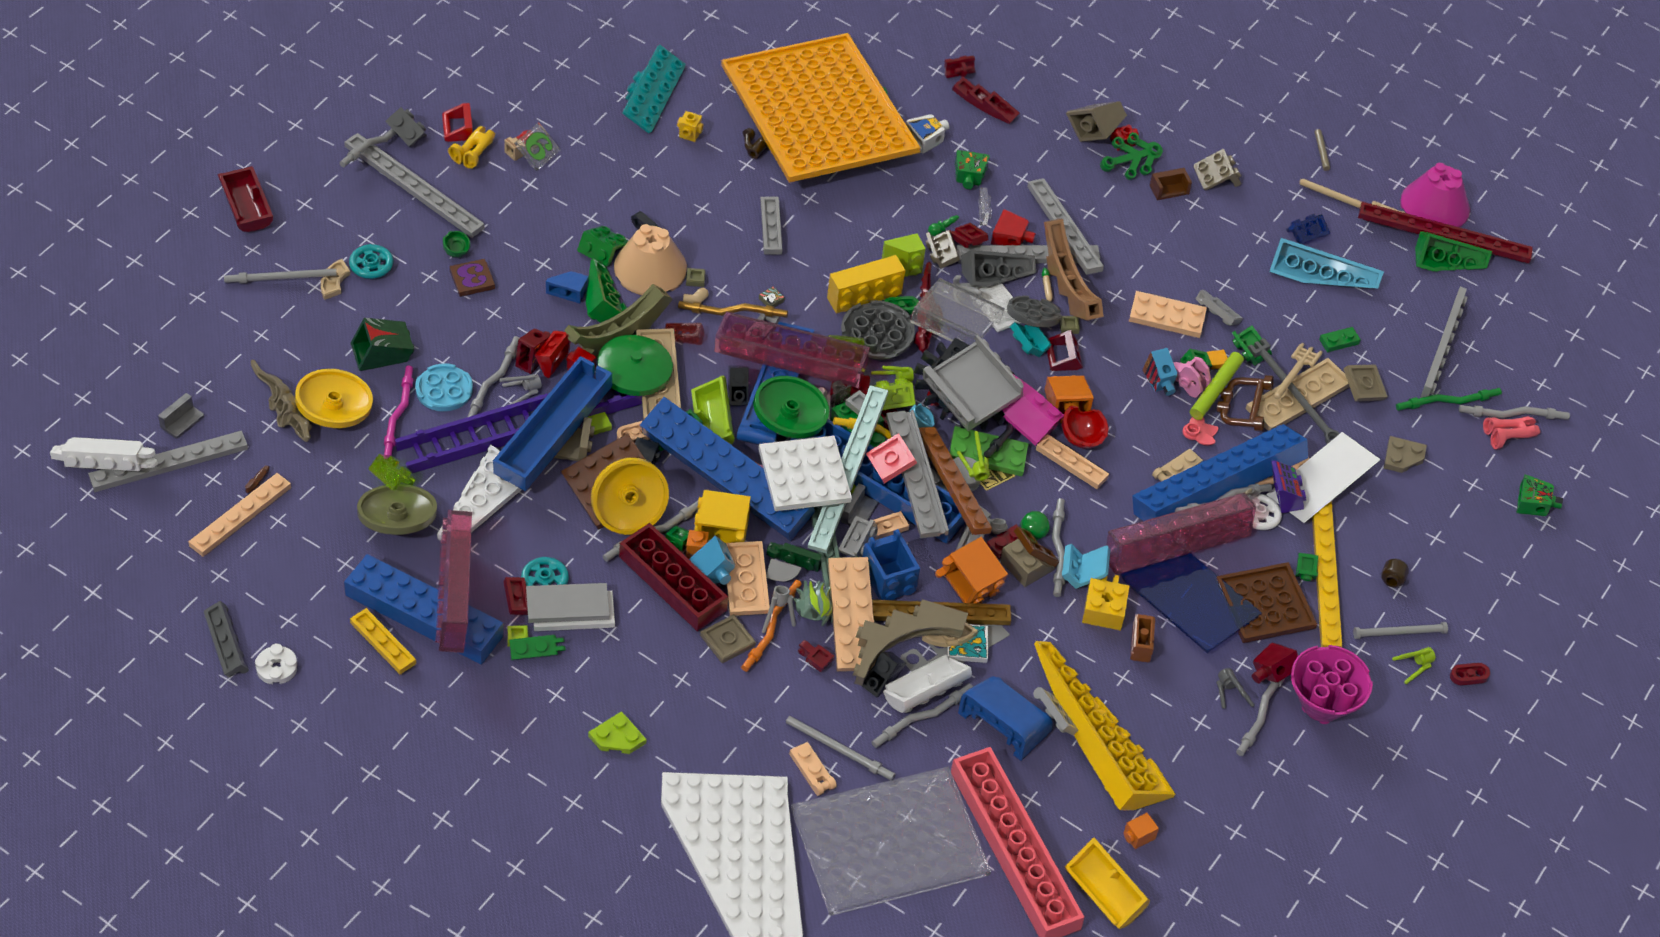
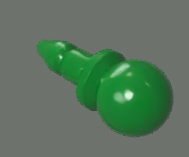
M951 216L943 222L939 220L938 223L931 224L928 232L933 237L941 234L942 231L945 232V227L947 228L955 223L959 216Z

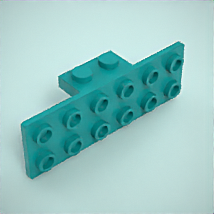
M659 44L646 68L634 75V82L627 88L628 94L625 99L628 102L622 113L650 134L686 64Z

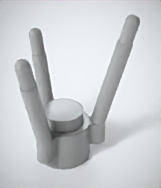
M538 374L500 378V382H509L503 383V387L523 384L525 391H530L511 404L538 394V389L542 387Z
M780 585L774 588L762 633H766L774 607H783L786 603L789 605L792 626H796L793 596L789 595L790 590L788 587Z

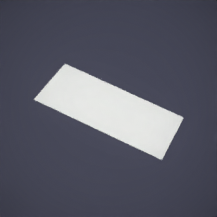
M1341 432L1296 470L1297 475H1301L1303 486H1300V489L1305 490L1307 501H1303L1304 509L1290 513L1305 523L1380 461V459ZM1273 488L1266 495L1279 504L1275 488Z

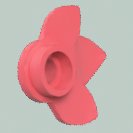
M1192 417L1190 422L1184 426L1182 432L1187 439L1196 440L1199 444L1209 446L1216 442L1213 436L1217 433L1218 427L1204 423V417L1201 420H1196Z

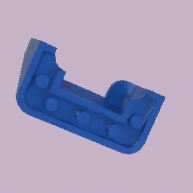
M991 676L968 689L961 696L958 714L965 719L972 715L973 719L979 716L1008 738L1006 744L1014 746L1016 751L1013 755L1020 761L1052 731V718L1005 684L999 677Z

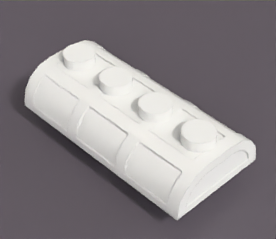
M944 655L885 685L886 690L883 693L892 708L899 712L907 713L913 707L927 703L934 696L943 695L946 690L960 686L963 681L971 678V667Z

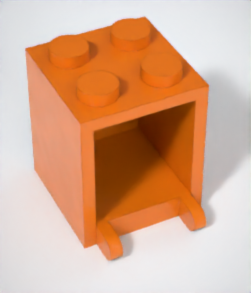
M982 537L945 557L942 560L943 567L935 572L937 578L946 577L963 603L980 604L985 600L984 598L988 596L991 598L1000 592L999 588L1005 584L1004 580L1008 576V573Z

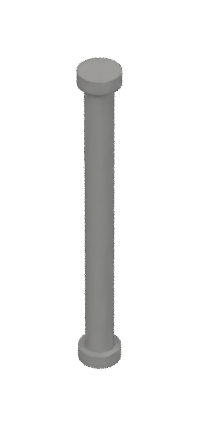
M1441 622V624L1369 629L1354 627L1353 635L1355 639H1360V637L1434 632L1447 634L1448 625L1446 622Z

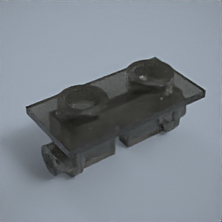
M839 380L833 383L831 408L846 402V399L851 395V384L845 387Z

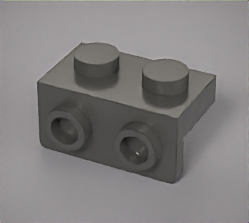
M400 107L386 120V123L411 148L421 137L425 138L427 136L424 132L426 128L420 122L416 123L412 119L414 115L408 109L404 111Z

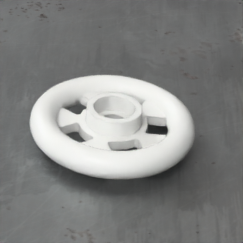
M1248 494L1239 500L1237 504V512L1241 520L1254 529L1270 530L1275 528L1281 521L1282 513L1280 507L1272 498L1266 495L1251 496ZM1252 501L1254 504L1249 506L1247 503ZM1250 511L1251 517H1249L1246 514V512ZM1269 512L1274 513V517L1268 516Z

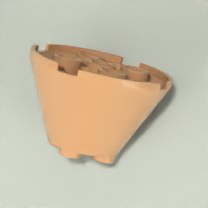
M644 224L618 253L614 263V272L623 287L633 293L643 295L652 284L661 287L665 292L678 288L686 277L687 264L683 254L673 242L666 229Z

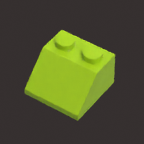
M918 233L884 241L882 259L896 255L905 269L904 277L922 273L926 248Z

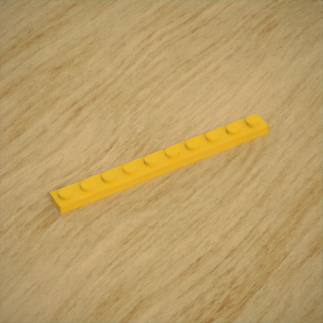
M1331 500L1312 516L1314 553L1318 555V577L1316 582L1321 647H1329V645L1342 647Z

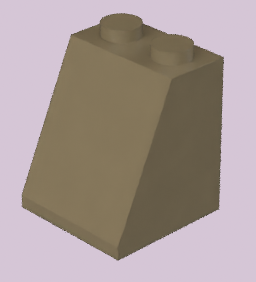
M1120 101L1092 104L1066 112L1080 142L1107 139L1127 116Z

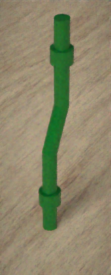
M1500 388L1479 390L1478 393L1462 397L1441 394L1422 398L1414 397L1406 402L1397 403L1396 409L1398 411L1408 408L1416 409L1420 405L1437 401L1454 404H1465L1477 400L1485 401L1490 397L1501 395L1502 391Z

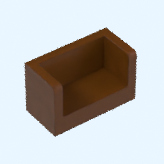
M1185 168L1152 173L1149 186L1156 199L1162 200L1189 195L1192 181Z

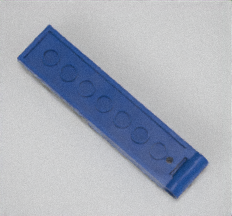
M778 322L743 419L738 428L737 440L758 445L777 442L780 434L767 428L757 417L753 406L754 396L760 384L769 378L776 376L799 378L814 336V329Z

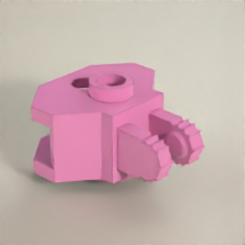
M1195 357L1185 364L1174 362L1177 371L1175 380L1179 382L1180 386L1191 397L1197 398L1211 382L1209 367L1199 357Z

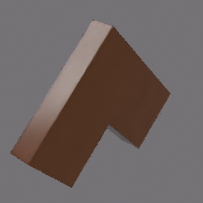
M1017 526L1014 533L1028 553L1056 567L1059 560L1052 550L1040 545L1031 532Z

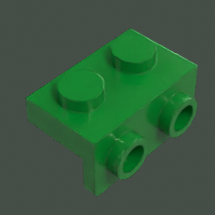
M1252 325L1239 334L1235 331L1232 332L1234 337L1232 342L1237 349L1241 348L1243 350L1241 354L1247 362L1251 361L1255 366L1264 360L1261 355L1254 358L1248 349L1249 345L1252 344L1254 346L1255 342L1258 341L1260 343V339H1262Z

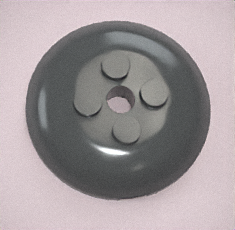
M873 300L868 304L861 305L859 303L850 308L843 317L841 332L844 341L854 352L866 358L883 360L897 357L910 347L914 340L915 326L911 322L909 314L899 306L885 301Z

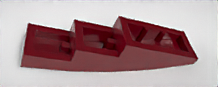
M962 77L951 89L979 110L1008 124L1020 113L995 91L990 94L980 84L974 86L965 77Z

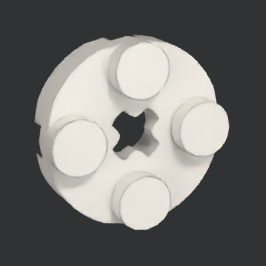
M273 644L271 647L263 650L255 660L258 677L268 684H273V682L286 683L295 676L297 671L296 655L290 649L282 647L280 644ZM274 663H280V667H272Z

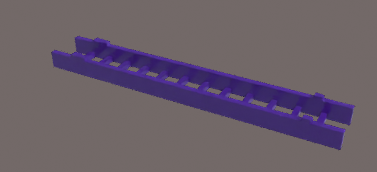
M612 389L615 396L608 399L607 402H604L602 398L588 417L603 412L607 415L642 404V396L627 395L623 397L622 393ZM549 393L427 430H417L416 433L395 439L397 451L414 447L418 459L405 462L407 475L488 451L490 445L495 448L505 446L520 429L514 428L510 417L522 414L526 421L530 417L528 412L534 411ZM505 420L509 431L497 435L492 423ZM486 425L491 437L479 440L474 428ZM468 430L473 442L461 446L456 434ZM450 436L455 448L442 451L437 439ZM432 441L437 453L433 454L432 452L424 457L419 445Z

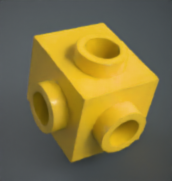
M685 111L683 117H680L677 123L679 137L695 142L703 131L702 116Z

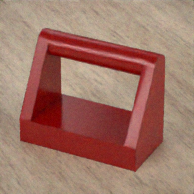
M462 103L442 113L444 140L446 142L467 141L473 133L470 103ZM464 118V127L451 132L450 119Z
M553 331L535 354L540 368L547 378L551 377L569 354L571 341L568 339L569 335L566 332Z

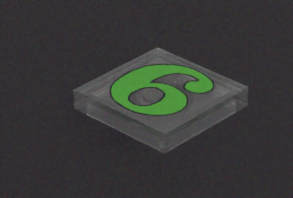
M539 122L514 143L535 171L544 166L561 150Z

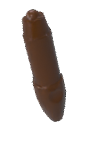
M268 465L261 468L255 477L251 478L245 485L246 493H250L257 488L270 469Z

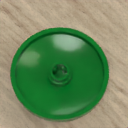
M623 335L611 339L601 348L597 360V366L612 373L611 388L632 396H645L660 391L670 381L673 370V362L669 352L655 340L640 335Z
M776 376L769 378L760 384L754 396L753 406L759 420L773 432L785 437L807 438L816 435L824 428L829 417V405L822 392L811 383L797 377Z

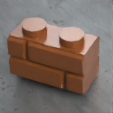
M1135 615L1132 626L1131 660L1150 662L1154 649L1155 617Z

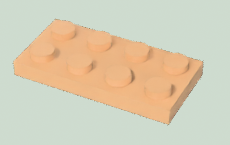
M1136 291L1129 322L1200 338L1207 307Z
M762 541L726 543L735 563V568L729 573L731 580L726 584L730 616L733 614L735 616L768 614L770 606Z

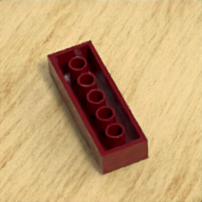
M648 523L619 543V557L697 632L727 611L728 596L651 523Z

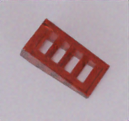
M666 323L665 329L675 330V342L702 345L704 337L702 323Z

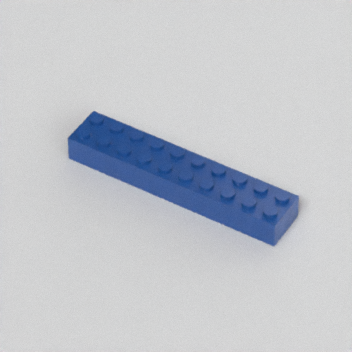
M663 397L640 424L644 435L652 441L658 442L663 449L722 492L751 496L750 512L788 540L792 541L815 513L814 507L775 511L764 468L667 398Z
M828 419L824 428L816 435L807 438H791V440L835 436L839 454L842 458L851 433L839 425H833V422ZM869 444L866 453L875 447ZM865 453L854 485L857 486L859 483L866 486V495L895 513L901 511L905 519L916 525L902 473L884 484ZM936 485L949 529L948 535L940 534L936 538L947 544L966 522L949 492Z
M1279 425L1272 430L1264 432L1253 439H1249L1238 446L1132 495L1133 513L1156 531L1189 516V514L1177 515L1175 509L1178 507H1184L1191 503L1203 504L1214 502L1231 489L1248 487L1272 476L1271 461L1276 460L1293 466L1307 459L1308 441L1286 425Z

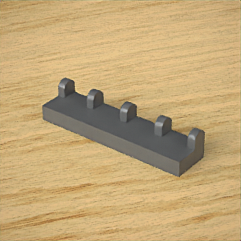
M219 601L203 612L224 675L229 678L237 672L247 673L249 669L244 663V654L239 648L238 637L233 631V622L227 613L228 607Z

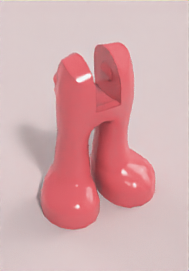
M1529 416L1516 419L1492 417L1486 418L1483 422L1485 434L1491 435L1490 441L1493 449L1502 448L1507 439L1531 438L1540 434L1539 426L1535 425L1536 420Z

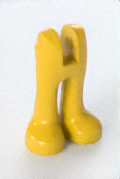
M480 126L473 131L462 146L456 143L452 144L448 148V154L457 164H461L463 161L466 168H474L479 162L481 153L495 138V132L489 129L485 133V127Z

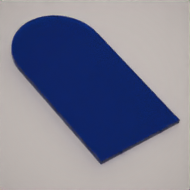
M1144 536L1130 541L1121 550L1118 559V569L1123 580L1206 653L1212 651L1240 631L1242 627L1244 628L1249 625L1250 621H1254L1262 614L1246 599L1243 601V605H1241V600L1244 597L1237 594L1231 586L1222 580L1233 606H1229L1216 579L1218 575L1174 540L1161 536Z

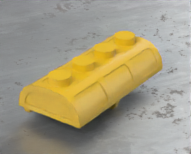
M1095 837L1065 866L1068 873L1118 929L1131 924L1150 903V900Z

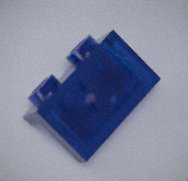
M1315 214L1309 215L1303 221L1297 219L1291 222V226L1286 229L1287 232H1293L1299 244H1304L1330 234L1322 214L1315 216Z

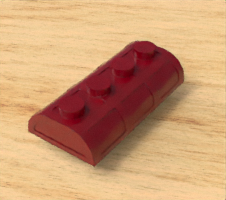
M253 166L217 174L237 226L241 231L252 232L260 230L272 223L273 214Z

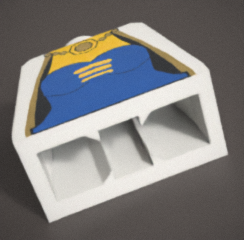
M931 114L906 121V125L919 144L922 153L942 143L945 130L949 129L947 120L939 122Z

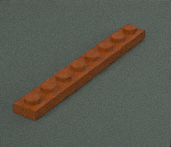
M919 428L925 451L972 535L990 534L992 529L990 523L936 428Z

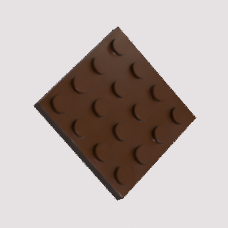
M629 434L620 437L561 471L568 485L598 530L604 526L593 512L591 492L599 474L607 466L620 459L641 458L645 460Z
M1289 562L1216 576L1215 582L1242 643L1316 629L1317 622Z

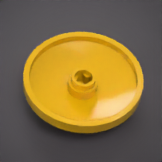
M321 369L305 375L298 382L295 391V403L300 413L315 424L329 428H346L357 425L368 417L372 408L373 395L369 386L358 376L339 369Z
M624 458L607 466L595 480L591 492L592 509L597 519L610 531L625 535L635 533L648 523L654 525L666 510L669 499L668 484L662 472L654 464L641 458Z

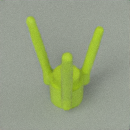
M882 366L886 371H871L872 375H896V379L906 378L911 382L914 379L912 367Z
M975 431L979 461L975 462L971 469L962 453L957 451V454L968 470L969 476L974 477L976 481H984L990 476L989 458L984 456L983 461L979 433Z
M1426 647L1392 658L1393 661L1414 657L1418 665H1423L1404 681L1405 684H1408L1423 671L1432 667L1431 663L1436 658L1432 648Z

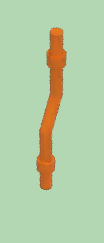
M795 580L789 588V595H792L793 599L797 591L796 589L802 585L799 580ZM785 606L774 607L766 635L757 647L749 652L747 660L741 666L743 671L747 672L754 662H758L762 657V652L774 638L777 617Z

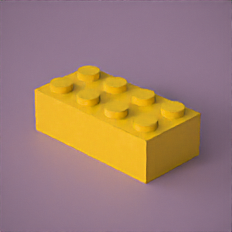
M894 255L831 273L829 276L827 299L837 314L846 312L859 303L863 305L873 300L882 301L889 297H897L902 295L905 269L898 257Z

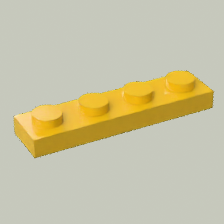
M367 608L350 618V623L400 675L416 665V659Z

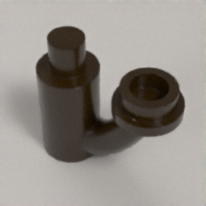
M747 128L743 131L745 148L751 158L757 159L768 145L763 137H759L752 145L751 141L755 138L756 133L752 128Z

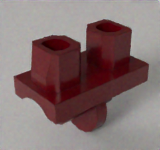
M972 55L961 56L956 59H945V77H966L967 74L975 73V57Z

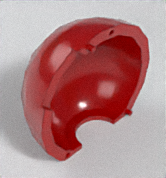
M1069 406L1064 413L1061 424L1065 438L1072 445L1082 449H1090L1100 445L1107 437L1109 429L1103 413L1095 409L1080 411L1078 406Z

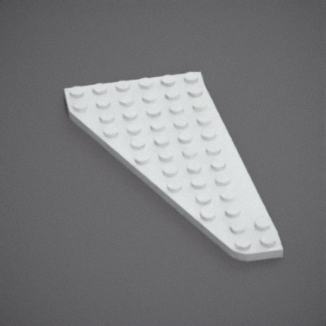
M662 772L661 806L730 936L803 937L787 795L788 777Z

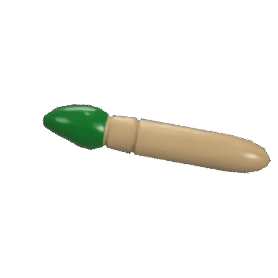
M1043 268L1042 278L1046 300L1051 302L1053 296L1049 278L1050 273L1047 268Z

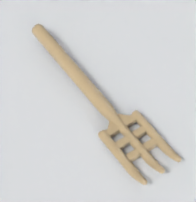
M1301 179L1299 182L1301 186L1360 208L1361 201L1305 179ZM1376 201L1372 202L1374 205L1396 210Z
M1304 343L1299 344L1291 355V358L1296 359L1297 363L1276 390L1274 397L1276 399L1281 398L1303 365L1313 367L1323 351H1319L1316 354L1312 352L1313 347L1307 350L1303 348Z

